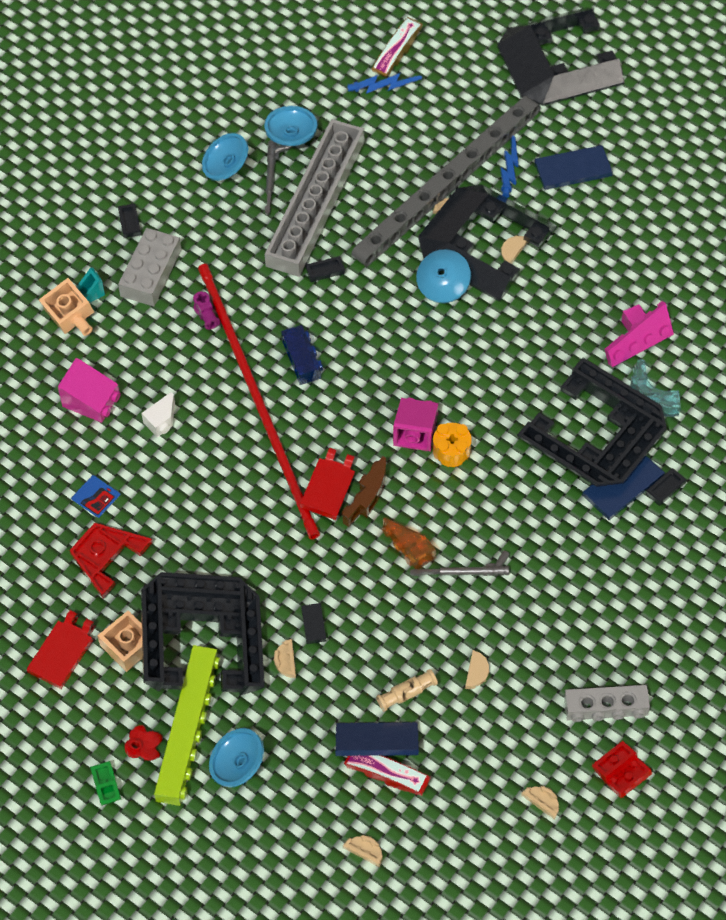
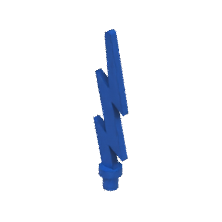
M399 73L375 83L378 76L376 75L359 83L348 84L347 88L348 92H359L360 89L368 87L366 92L368 94L390 85L388 89L390 91L421 80L422 76L419 75L397 81Z
M515 136L511 138V155L504 150L507 171L502 167L500 168L502 178L501 191L502 196L506 198L509 197V193L512 191L510 182L516 185L513 164L517 168L519 166Z

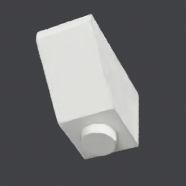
M170 392L142 412L143 423L157 438L162 434H166L172 427L175 409L174 394Z

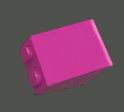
M75 358L58 385L62 407L101 423L105 417L110 415L113 404L117 403L120 398L119 387L116 382L78 358Z
M401 398L393 425V446L431 452L439 403L420 401L413 398Z

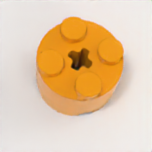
M458 423L440 424L433 435V455L435 459L437 458L442 465L447 467L462 465L471 454V434L467 426Z

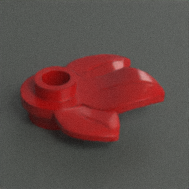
M138 725L131 730L124 750L131 758L141 757L147 761L155 760L160 757L159 752L155 748L161 743L163 736L155 731L146 732L144 725Z

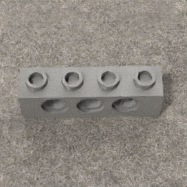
M647 685L565 690L564 695L566 720H572L573 722H581L586 719L601 721L604 718H613L615 720L625 717L643 718L648 716L650 709ZM624 701H628V702H630L632 705L627 706V705H624L623 702H624ZM607 702L610 703L612 706L605 707L602 703ZM582 704H589L591 707L584 708Z

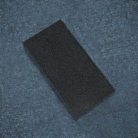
M135 203L118 206L123 238L141 236Z
M340 256L305 265L310 283L345 274V268Z
M672 468L646 491V495L661 506L687 480Z
M321 603L301 606L306 644L326 642Z

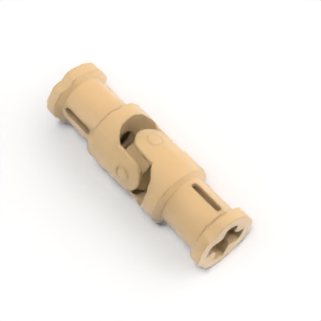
M428 669L426 673L418 677L414 676L392 687L387 693L377 695L376 700L384 712L396 703L401 704L421 694L424 689L432 685L435 686L438 682L432 670Z

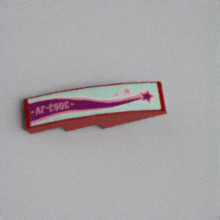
M348 756L344 763L347 768L363 772L369 778L383 781L389 787L421 796L431 779L430 776L384 756Z

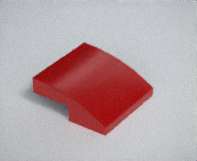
M621 741L592 764V768L621 799L652 775L651 769L637 758V753L624 741Z

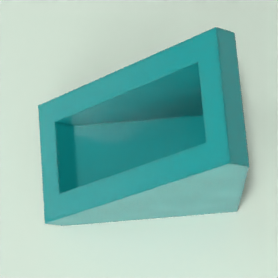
M90 267L76 286L89 303L105 295L101 278L94 268Z

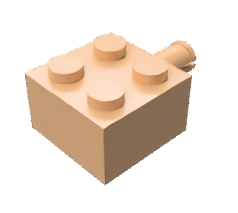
M69 278L39 299L44 310L64 334L75 326L84 336L92 332L93 328L85 319L93 314L94 311L88 300Z
M129 611L125 612L97 635L100 646L126 672L143 659L142 623Z

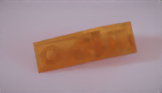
M383 518L382 531L384 535L392 539L394 547L398 552L401 551L403 553L405 561L409 566L420 569L436 559V549L425 535L390 519Z

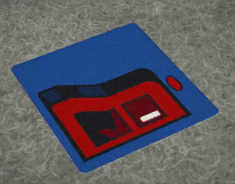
M92 475L72 496L71 500L99 518L121 494Z

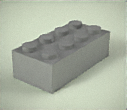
M146 228L118 283L120 297L155 306L181 252L180 237Z

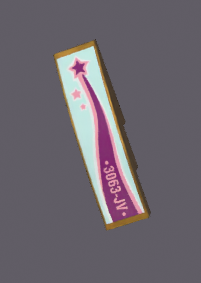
M407 17L379 55L372 67V71L388 78L394 66L399 64L404 53L407 54L423 24Z

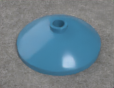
M284 106L272 111L267 116L264 124L267 136L275 143L284 146H297L306 143L313 138L317 131L315 116L309 110L298 106Z
M237 133L225 134L216 139L204 154L202 160L204 174L215 181L224 180L236 174L246 161L248 155L247 141Z
M447 249L434 251L427 255L420 263L416 276L417 285L422 294L433 302L449 303L455 301L466 292L470 285L471 270L469 264L462 255L455 251ZM441 270L445 271L443 275H439Z
M240 728L227 733L218 741L209 760L210 774L218 784L224 787L239 786L248 781L257 772L264 754L263 742L259 735L250 729Z

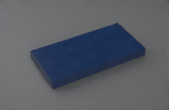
M603 145L534 160L544 190L610 177L613 174Z
M645 456L623 484L598 487L592 484L583 491L582 496L608 520H611L664 476L665 472Z
M418 722L336 723V756L419 755Z

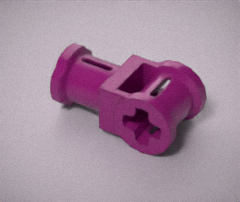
M197 292L193 297L195 303L194 311L201 320L203 319L205 329H214L220 324V320L216 318L213 312L210 297L206 292Z

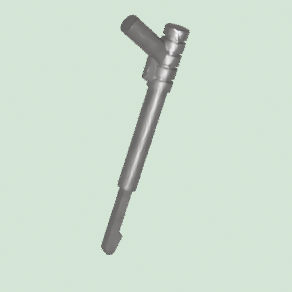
M272 140L268 141L266 215L270 214L275 161L279 159L280 152L293 148L292 146H277V143Z
M502 551L496 563L486 564L483 567L411 569L410 575H509V566H503L509 553Z

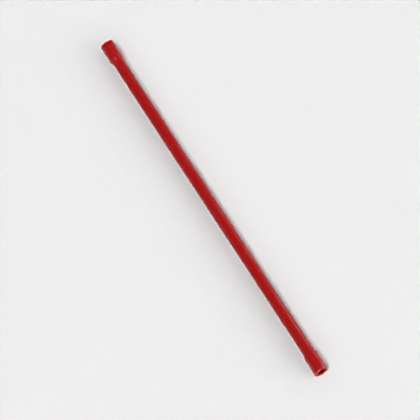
M201 264L198 267V271L209 292L303 519L309 539H316L320 536V532L310 511L299 507L303 494L215 286L208 264Z

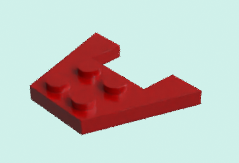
M94 523L69 551L104 599L116 584L115 581L102 572L125 546L141 556L153 541L151 538Z

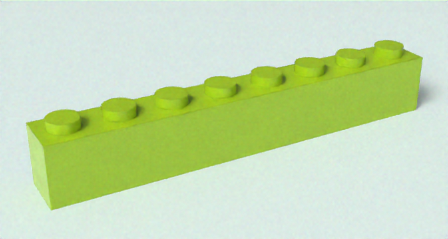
M193 645L154 792L156 802L180 806L182 799H186L187 780L190 781L192 776L191 762H195L197 756L195 746L201 740L202 731L200 727L201 724H205L207 712H204L205 707L210 705L211 694L209 692L210 688L214 687L216 681L214 672L220 666L221 658L218 657L217 649Z

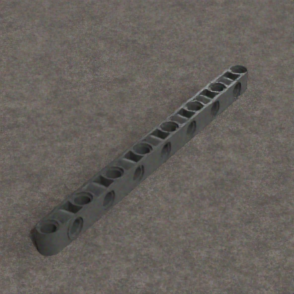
M527 96L520 99L359 242L352 250L351 256L364 266H369L427 215L436 204L446 198L504 146L512 136H515L539 113L541 106Z

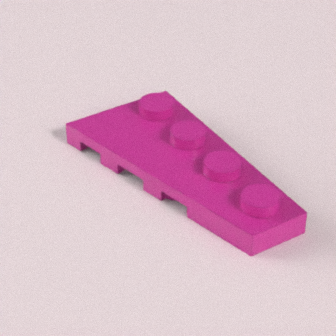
M661 301L658 303V307L655 310L645 314V318L638 324H633L629 332L625 335H620L604 349L608 364L611 367L674 335L665 302Z

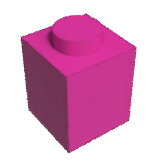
M639 304L623 311L621 322L628 332L633 324H638L645 318V312Z

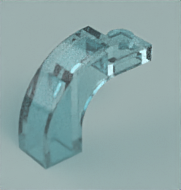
M637 360L636 367H633L630 386L660 404L665 417H679L681 408L679 391H662L653 387L647 379L645 360Z

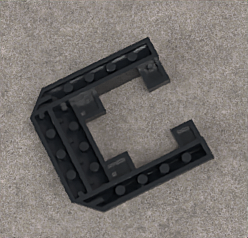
M586 7L507 28L497 44V48L521 98L527 96L539 105L545 106L624 84L620 59L616 58L613 50L596 54L598 64L568 72L564 63L550 66L540 46L552 42L550 35L552 32L580 26L583 34L599 30L600 24L594 14V8Z
M480 184L457 188L419 234L418 241L423 259L430 253L443 249L452 250L462 255L471 270L470 286L500 302L508 292L510 284L520 273V268L504 260L500 267L495 269L470 255L469 252L474 247V243L462 237V233L477 215L493 223L501 214L529 229L525 233L523 240L539 248L545 239L548 240L557 229V225Z
M582 358L572 369V374L563 383L560 391L575 400L583 391H586L612 407L613 410L608 415L607 420L621 428L602 452L587 442L576 452L548 434L554 427V421L541 413H538L531 422L528 421L517 434V437L598 487L623 484L665 433L667 427L660 404L587 359Z
M161 572L141 589L143 683L158 692L161 689H182V668L164 667L163 634H180L181 620L218 622L219 637L236 638L238 671H221V692H237L241 696L264 689L260 596L240 577Z

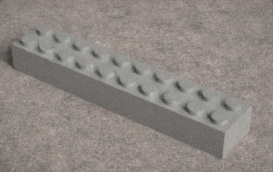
M333 119L330 120L265 252L266 267L300 277L364 144V128Z

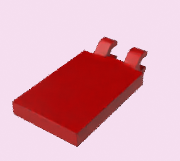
M329 447L325 460L319 458L299 507L336 520L355 474V471L351 470L355 456L347 454L344 464L333 461L337 450Z
M71 610L67 613L64 623L60 621L56 623L26 669L28 673L61 690L93 642L90 634L95 629L94 621L88 618L84 621L82 629L75 626L79 618L76 617L77 613Z

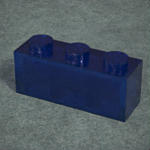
M302 325L281 331L282 343L299 384L303 385L321 379L322 363L320 360L317 361L315 357L317 352L314 345H310L311 338L309 332L305 331Z

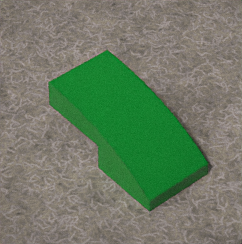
M108 761L90 767L101 806L121 800L111 762Z

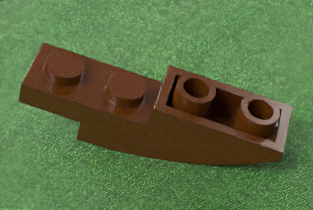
M384 456L379 461L373 463L368 474H364L359 481L360 491L355 495L350 506L347 505L342 511L343 524L347 527H350L360 514L367 518L376 506L382 494L386 478V458Z

